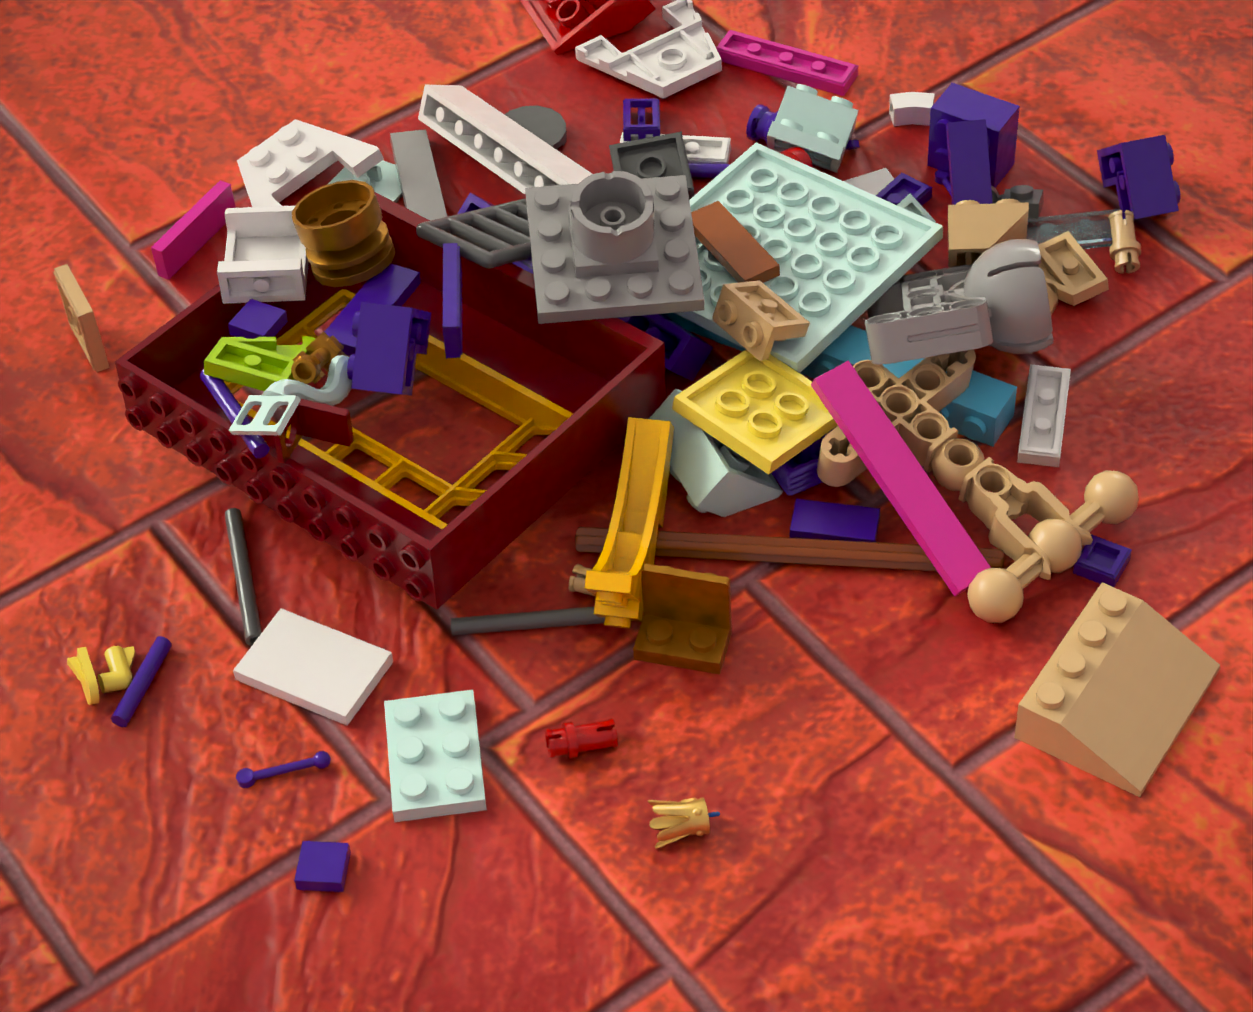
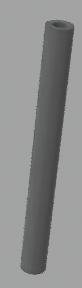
M231 508L224 515L246 644L252 646L261 635L262 630L242 514L239 509Z
M594 607L451 618L452 635L600 624L604 623L605 618L596 616L594 614Z

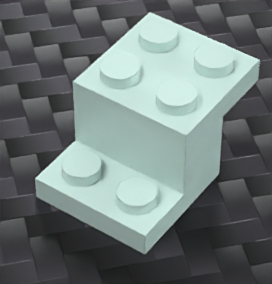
M797 84L796 88L787 86L776 119L772 121L767 134V147L779 153L792 146L800 147L808 153L813 165L837 173L849 138H851L859 110L852 108L853 103L844 98L832 96V99L828 100L817 96L818 91L807 85Z

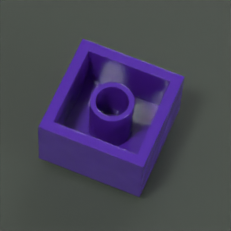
M951 83L931 107L927 166L941 171H949L946 123L986 119L991 186L996 188L1015 162L1020 106Z

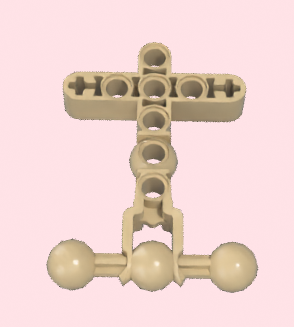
M974 349L926 357L900 378H897L882 364H873L871 360H861L853 365L854 369L920 465L924 466V470L928 473L932 470L933 476L941 486L950 491H960L959 500L962 502L967 501L969 509L990 530L988 536L990 543L996 548L1003 550V553L1015 561L1006 570L1004 568H988L983 570L969 584L967 593L969 606L975 615L984 621L1003 623L1013 618L1022 607L1024 599L1023 589L1038 576L1050 580L1051 572L1061 573L1072 568L1081 556L1082 545L1092 544L1093 539L1090 532L1101 522L1107 524L1121 523L1129 519L1137 509L1139 496L1137 485L1134 481L1120 471L1105 470L1093 476L1085 487V503L1069 516V510L1043 484L1035 481L1026 483L1003 466L994 464L992 458L988 457L985 459L984 453L975 443L967 439L957 438L958 430L955 427L951 429L948 421L939 411L969 387L976 358ZM839 426L823 438L817 465V474L822 482L834 487L844 486L867 469ZM1029 514L1038 520L1039 523L1035 525L1027 536L1011 519H1017L1019 516Z

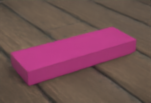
M220 180L151 247L158 276L169 280L226 224L225 210L227 208H236L231 184Z

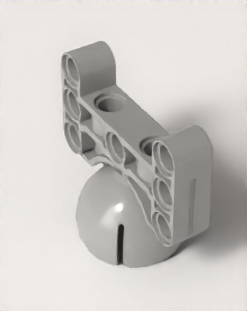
M1011 239L998 243L984 251L971 265H960L903 275L867 309L869 319L865 320L871 362L877 365L891 364L978 349L988 345L1003 352L1028 354L1045 349L1053 344V327L1045 275L1043 270L1039 268L1041 255L1037 241Z

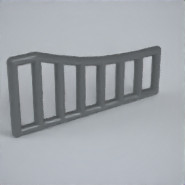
M526 198L422 222L416 227V234L420 238L443 248L444 243H457L460 246L461 257L487 269L532 258Z

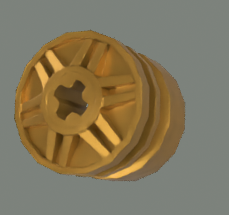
M347 180L322 186L303 197L292 211V220L301 244L306 247V256L311 264L313 275L322 285L343 287L367 281L388 267L396 254L387 225L382 221L383 217L374 189L366 182Z

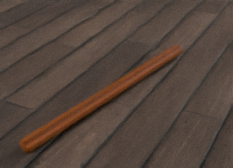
M579 527L575 536L576 550L579 552L601 553L609 528ZM658 531L655 556L937 571L918 544ZM978 548L991 568H1003V550Z

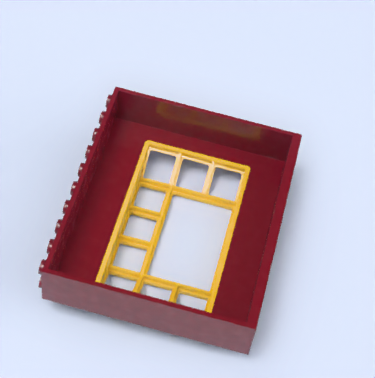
M375 192L383 217L382 221L387 225L389 236L395 248L396 254L391 264L420 272L421 284L402 307L431 312L427 355L417 354L415 368L520 426L453 485L353 427L354 441L350 447L334 444L324 452L301 438L285 464L278 463L274 436L261 435L270 450L262 458L254 457L241 436L232 435L228 431L232 423L200 378V373L204 369V360L221 337H235L230 335L228 323L246 304H223L219 284L115 361L119 378L118 387L123 394L126 419L132 427L139 431L143 430L157 438L164 447L175 449L186 456L195 466L206 468L214 473L223 483L227 485L232 484L242 490L254 502L263 503L273 509L285 521L294 522L304 528L316 540L327 542L340 550L347 559L363 564L371 569L381 580H389L405 590L412 599L423 601L438 610L625 440L628 417L648 419L665 401V342L617 317L538 324L534 276L532 273L513 263L487 269L461 257L463 355H461V358H446L443 336V248L420 238L416 234L418 224L430 220ZM308 262L305 300L262 302L286 310L288 322L274 336L276 337L277 345H297L302 342V336L317 338L314 331L339 311L343 310L367 281L343 287L322 285L315 279L311 264ZM224 381L233 395L244 387V385ZM253 409L249 410L247 416L251 421H253L257 412ZM270 420V422L268 423V425H275V424H276L275 422H273V421H271V420ZM291 424L286 432L285 444L290 436ZM534 435H549L528 454L514 453ZM354 449H359L390 468L373 481L344 464L341 460ZM494 470H509L489 489H473ZM407 477L439 497L426 509L422 510L389 489L402 478ZM453 506H468L449 524L439 520Z

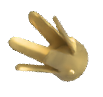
M703 797L699 799H683L681 802L648 800V803L653 806L654 813L666 815L652 819L649 824L653 829H664L657 835L659 842L655 845V849L689 835L702 836L703 834H709V817L720 815L718 811L708 813Z

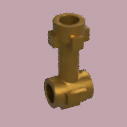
M323 332L305 348L311 355H307L302 351L293 359L294 363L291 372L295 380L305 384L313 381L315 384L325 375L321 370L322 368L329 372L332 358L337 355L347 356L342 351L344 347L333 335L329 337Z

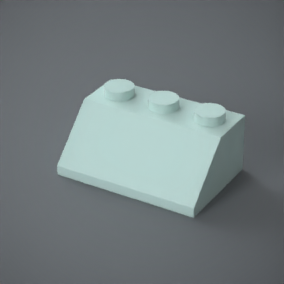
M675 388L649 418L652 420L670 421L674 426L671 467L669 471L676 480L682 483L688 493L686 496L688 502L699 512L706 513L708 511L726 517L776 499L783 493L771 473L768 475L672 410L674 396L682 392L681 390Z

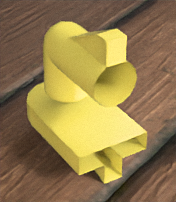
M112 646L104 654L110 672L98 674L99 686L103 693L127 689L133 680L131 667L135 658L134 646L126 648ZM86 647L77 648V656L67 658V665L81 682L88 704H98L99 689Z

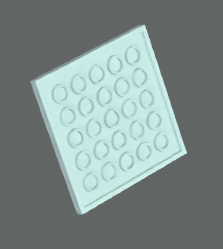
M759 143L752 145L689 200L691 212L719 201L779 264L780 276L766 281L764 284L808 320L810 324L805 337L774 341L770 354L798 373H801L943 238L942 225ZM695 237L704 293V310L677 312L675 314L743 347L712 319L723 284L738 282Z

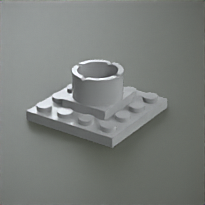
M613 171L612 173L600 172L586 177L579 184L525 188L538 324L704 310V293L686 175L641 179L636 175L623 171Z

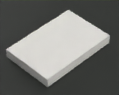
M281 608L234 668L233 673L235 680L348 726L394 661L392 652Z

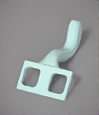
M337 355L332 358L327 381L321 389H316L297 380L282 379L272 383L262 395H249L228 431L232 435H281L301 399L331 406L339 404L347 397L351 390L352 380H349L347 376L349 357ZM255 405H261L253 421L248 425H241L249 410ZM282 405H288L280 421L275 425H268L277 408Z

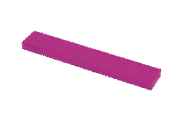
M848 360L816 377L811 383L812 388L952 594L957 596L966 591L979 572L991 567Z

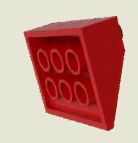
M520 0L557 55L573 50L576 46L600 35L606 39L627 32L656 10L650 0Z

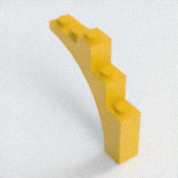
M628 417L620 478L608 534L597 564L592 570H586L584 589L596 596L594 614L605 618V626L630 628L631 621L642 622L643 619L642 568L644 564L654 565L658 527H663L674 435V426L670 421Z

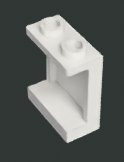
M295 206L227 208L225 210L227 226L224 261L218 262L217 268L223 304L247 303L250 299L259 302L305 300L308 259L306 247L301 244L292 220V211Z

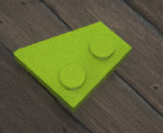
M302 336V345H277L276 337H258L254 339L221 337L204 360V374L264 392L272 383L279 380H295L291 372L294 363L293 359L302 351L307 355H311L305 348L316 338Z

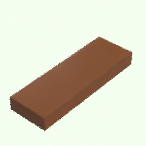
M719 201L691 212L695 237L738 283L759 280L764 283L780 276L779 264Z

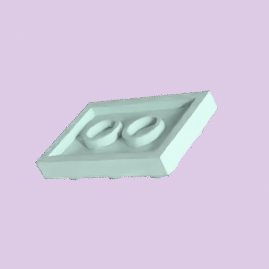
M473 689L384 701L394 821L401 822L487 810Z

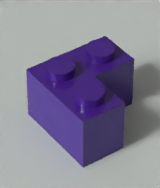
M1165 135L1123 142L1097 150L1103 188L1116 185L1123 219H1125L1126 210L1134 213V220L1179 211L1180 188L1178 183L1173 181L1171 165L1174 162V154L1171 145L1166 141Z
M361 302L360 311L355 312L352 322V334L354 337H357L355 354L350 355L347 366L348 379L352 380L351 389L412 396L417 354L427 355L431 312L410 307Z

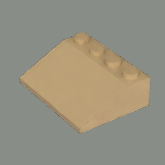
M1102 582L1018 704L1014 738L1141 797L1219 672L1220 664L1146 602Z

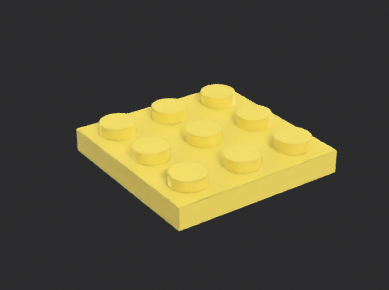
M744 350L674 396L672 410L768 475L838 426L812 388L811 380L771 354L768 360L759 361L747 350Z

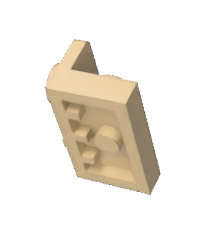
M760 280L723 284L712 316L713 321L759 361L768 360L774 341L805 337L810 324L808 320Z

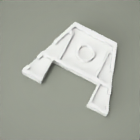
M676 0L663 6V19L675 29L624 53H621L602 35L575 47L576 59L663 99L722 71V59L709 33H705L702 27V19L699 13H695L692 0Z
M295 119L279 129L278 132L260 145L252 148L246 155L237 160L252 207L282 206L279 202L336 161H339L353 175L359 178L384 158L377 146Z

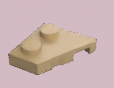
M1069 231L1038 245L1041 255L1039 268L1043 270L1046 283L1055 292L1059 300L1075 306L1109 290L1107 277Z

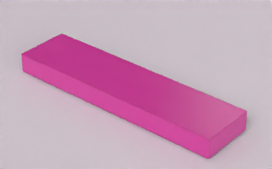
M729 30L716 47L724 63L841 96L846 94L858 76V65Z

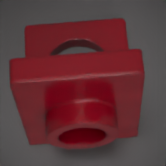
M301 399L282 434L273 435L278 463L281 464L287 462L302 436L348 447L354 441L349 410ZM291 424L290 436L285 444L286 432Z

